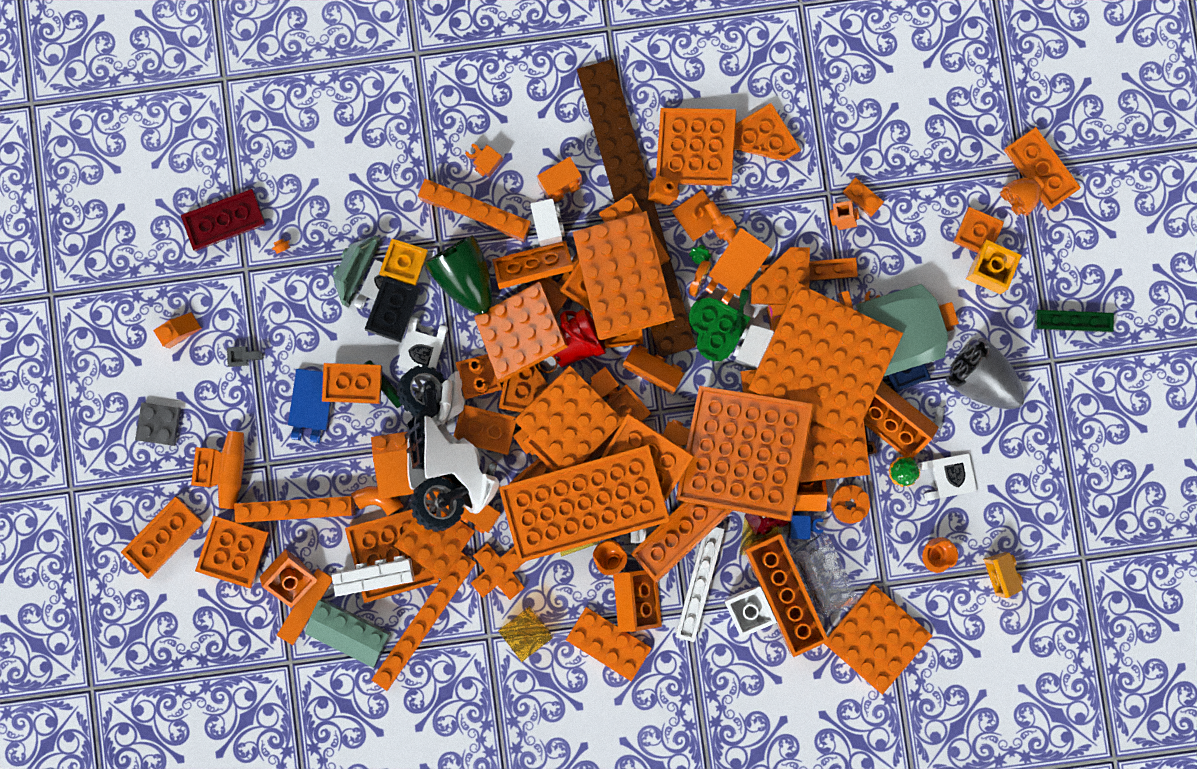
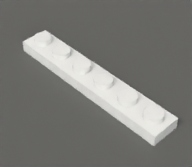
M715 527L701 540L675 635L677 638L695 642L725 529Z

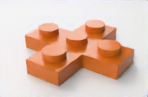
M489 543L473 555L485 570L471 582V585L482 598L496 586L503 591L509 600L525 588L513 573L525 563H519L515 546L501 558Z

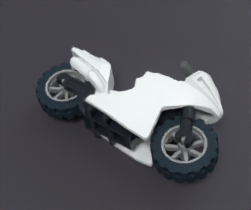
M418 365L408 370L401 377V381L397 385L399 388L397 396L400 398V404H403L405 411L411 412V415L414 416L406 424L408 432L405 434V438H408V447L406 449L408 481L410 489L414 490L410 497V500H412L410 509L413 511L412 516L416 517L417 523L420 526L423 525L427 530L432 529L434 532H438L440 530H447L461 519V515L464 512L463 506L470 513L478 514L494 498L500 484L498 479L494 477L497 464L491 462L486 474H482L479 469L481 462L478 449L465 438L457 440L446 428L445 423L455 418L464 409L465 400L462 396V379H460L459 371H455L447 380L434 367L429 368L427 365L420 367ZM414 381L417 384L418 388L412 386V383ZM433 491L439 492V494L437 495V498H436L435 494L433 493ZM427 493L431 497L432 501L426 499ZM441 510L444 513H446L447 516L441 517Z

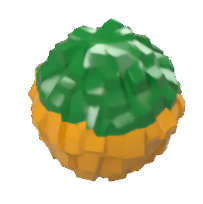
M909 456L898 457L890 464L889 477L895 485L908 487L913 485L920 476V469L916 461Z

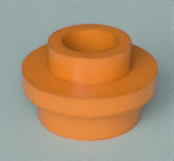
M284 238L273 243L275 247H272V250H275L276 254L291 248L289 245L290 241H285Z

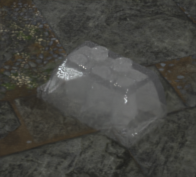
M825 532L788 548L821 619L858 602L856 592L834 545Z

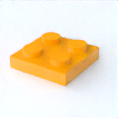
M391 239L379 275L416 286L428 250Z

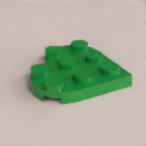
M703 298L694 303L689 313V324L698 333L697 350L701 356L712 362H721L733 352L740 337L738 338L740 331L735 328L733 329L732 336L730 335V329L736 325L737 310L713 298ZM745 314L741 317L740 322L743 332L751 318Z

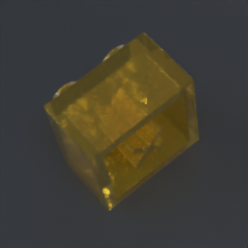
M528 606L498 630L521 662L553 638V634L531 606Z

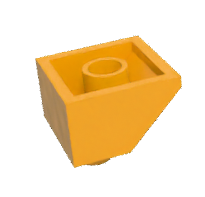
M986 239L972 262L966 280L1001 295L1009 289L1022 255Z
M1003 552L983 559L996 596L1009 598L1023 590V579L1019 573L1017 574L1015 568L1017 562L1014 555H1011L1010 552Z

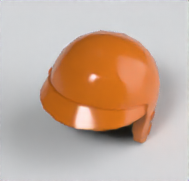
M937 537L926 544L922 560L929 571L941 573L949 567L956 565L958 551L952 541L944 537Z
M606 540L596 546L593 552V559L600 573L615 575L625 567L627 553L616 541Z

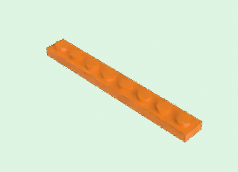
M460 552L372 678L374 683L386 691L389 690L477 563L476 561Z

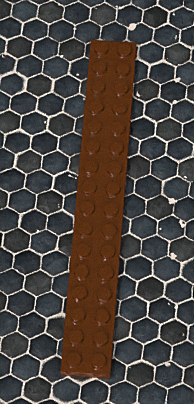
M610 59L578 68L577 74L614 203L632 194L642 212L647 211L650 226L670 258L655 203L648 200L650 186L614 61ZM671 259L662 264L661 268L675 320L650 327L657 353L661 357L696 348Z

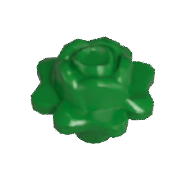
M699 245L697 248L693 247L689 253V256L692 257L691 260L696 264H701L704 260L709 261L712 257L704 245Z

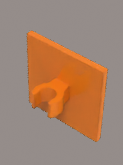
M703 190L671 211L693 242L710 231L713 225L712 218L704 208L711 201Z

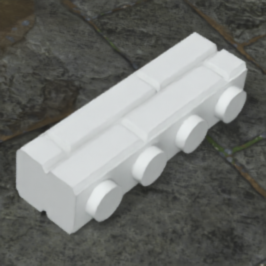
M405 555L394 557L392 562L382 559L374 561L375 565L367 566V563L356 564V569L348 570V566L336 568L337 572L332 573L335 596L413 582L415 577L411 558L406 559Z

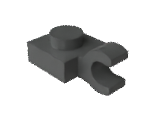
M246 346L227 348L228 367L249 366V360H263L262 352H248V347Z

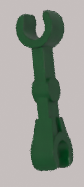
M742 289L740 292V307L737 311L736 325L730 329L731 336L735 328L740 331L738 338L743 334L740 322L744 313L743 308L748 299V290Z

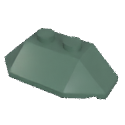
M376 235L350 244L348 248H345L341 256L343 260L340 266L337 265L334 269L333 280L341 303L349 308L382 241Z

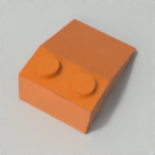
M407 432L371 437L373 462L380 499L414 493V490L410 489L408 481L406 452L408 438H405Z

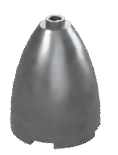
M979 338L974 345H966L950 366L953 368L950 375L946 376V382L966 397L979 403L1002 409H1015L1023 405L1025 395L1018 375L1004 355L987 339Z

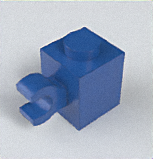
M794 512L792 521H789V539H810L811 531L822 533V529L816 528V523L823 522V519L816 518L811 522V516H806V512Z

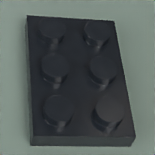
M384 277L366 323L365 331L402 343L421 289Z

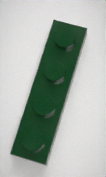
M1035 310V330L1114 332V313Z

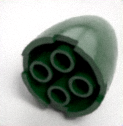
M473 235L455 243L453 246L425 261L426 268L433 279L456 303L474 314L479 313L481 315L489 311V306L492 304L489 269L482 249Z

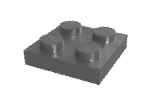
M141 402L135 440L175 446L181 408Z

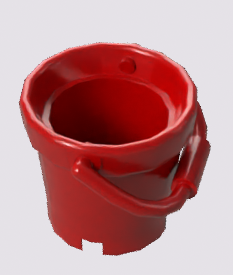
M585 308L578 312L568 310L562 312L560 315V328L568 347L554 354V357H560L561 361L558 364L561 368L593 355L600 356L606 354L604 341H599L594 320ZM567 315L574 316V317L571 318L570 320H568V316H567Z

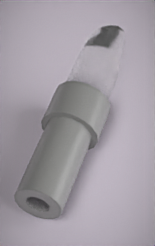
M943 407L936 408L933 423L939 428L932 439V443H937L943 425Z

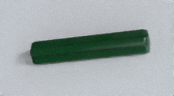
M371 360L364 363L365 365H375ZM382 374L381 391L396 408H400L403 404L401 405L399 402L400 398L397 396V390Z

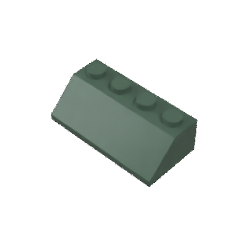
M320 599L309 618L305 634L374 668L391 632L325 599Z

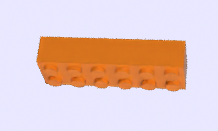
M775 532L742 547L759 586H761L776 618V624L786 647L793 658L829 642L781 533Z

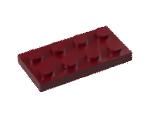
M253 189L181 215L193 251H198L266 225Z

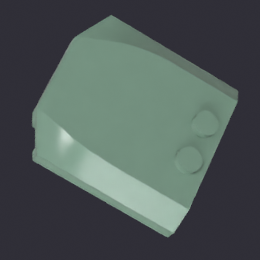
M922 284L856 304L857 312L903 333L884 376L945 358L948 333L937 299Z

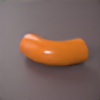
M367 486L351 493L354 502L360 510L370 505H377L384 510L387 516H390L404 507L397 496L380 499L377 486Z

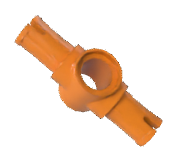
M711 201L704 208L713 220L712 229L720 240H726L730 244L737 233L735 231L737 227L729 215L725 216V214L722 215L714 201Z

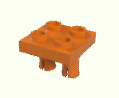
M488 354L455 362L460 379H462V390L465 400L502 390L501 382L497 380Z

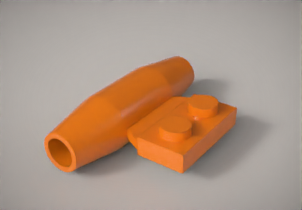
M228 431L222 453L217 449L200 447L195 449L191 485L202 487L218 485L219 508L234 509V503H237L242 485L245 460L244 433Z

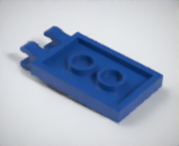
M296 369L288 426H293L291 432V439L301 441L302 428L312 429L310 442L320 443L321 430L327 431L331 402H322L323 372Z

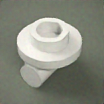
M646 528L630 532L631 543H642L647 537Z

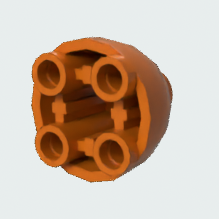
M1037 176L1016 179L1002 188L1000 196L1012 205L1011 210L1017 216L1020 214L1028 216L1036 208L1044 184Z

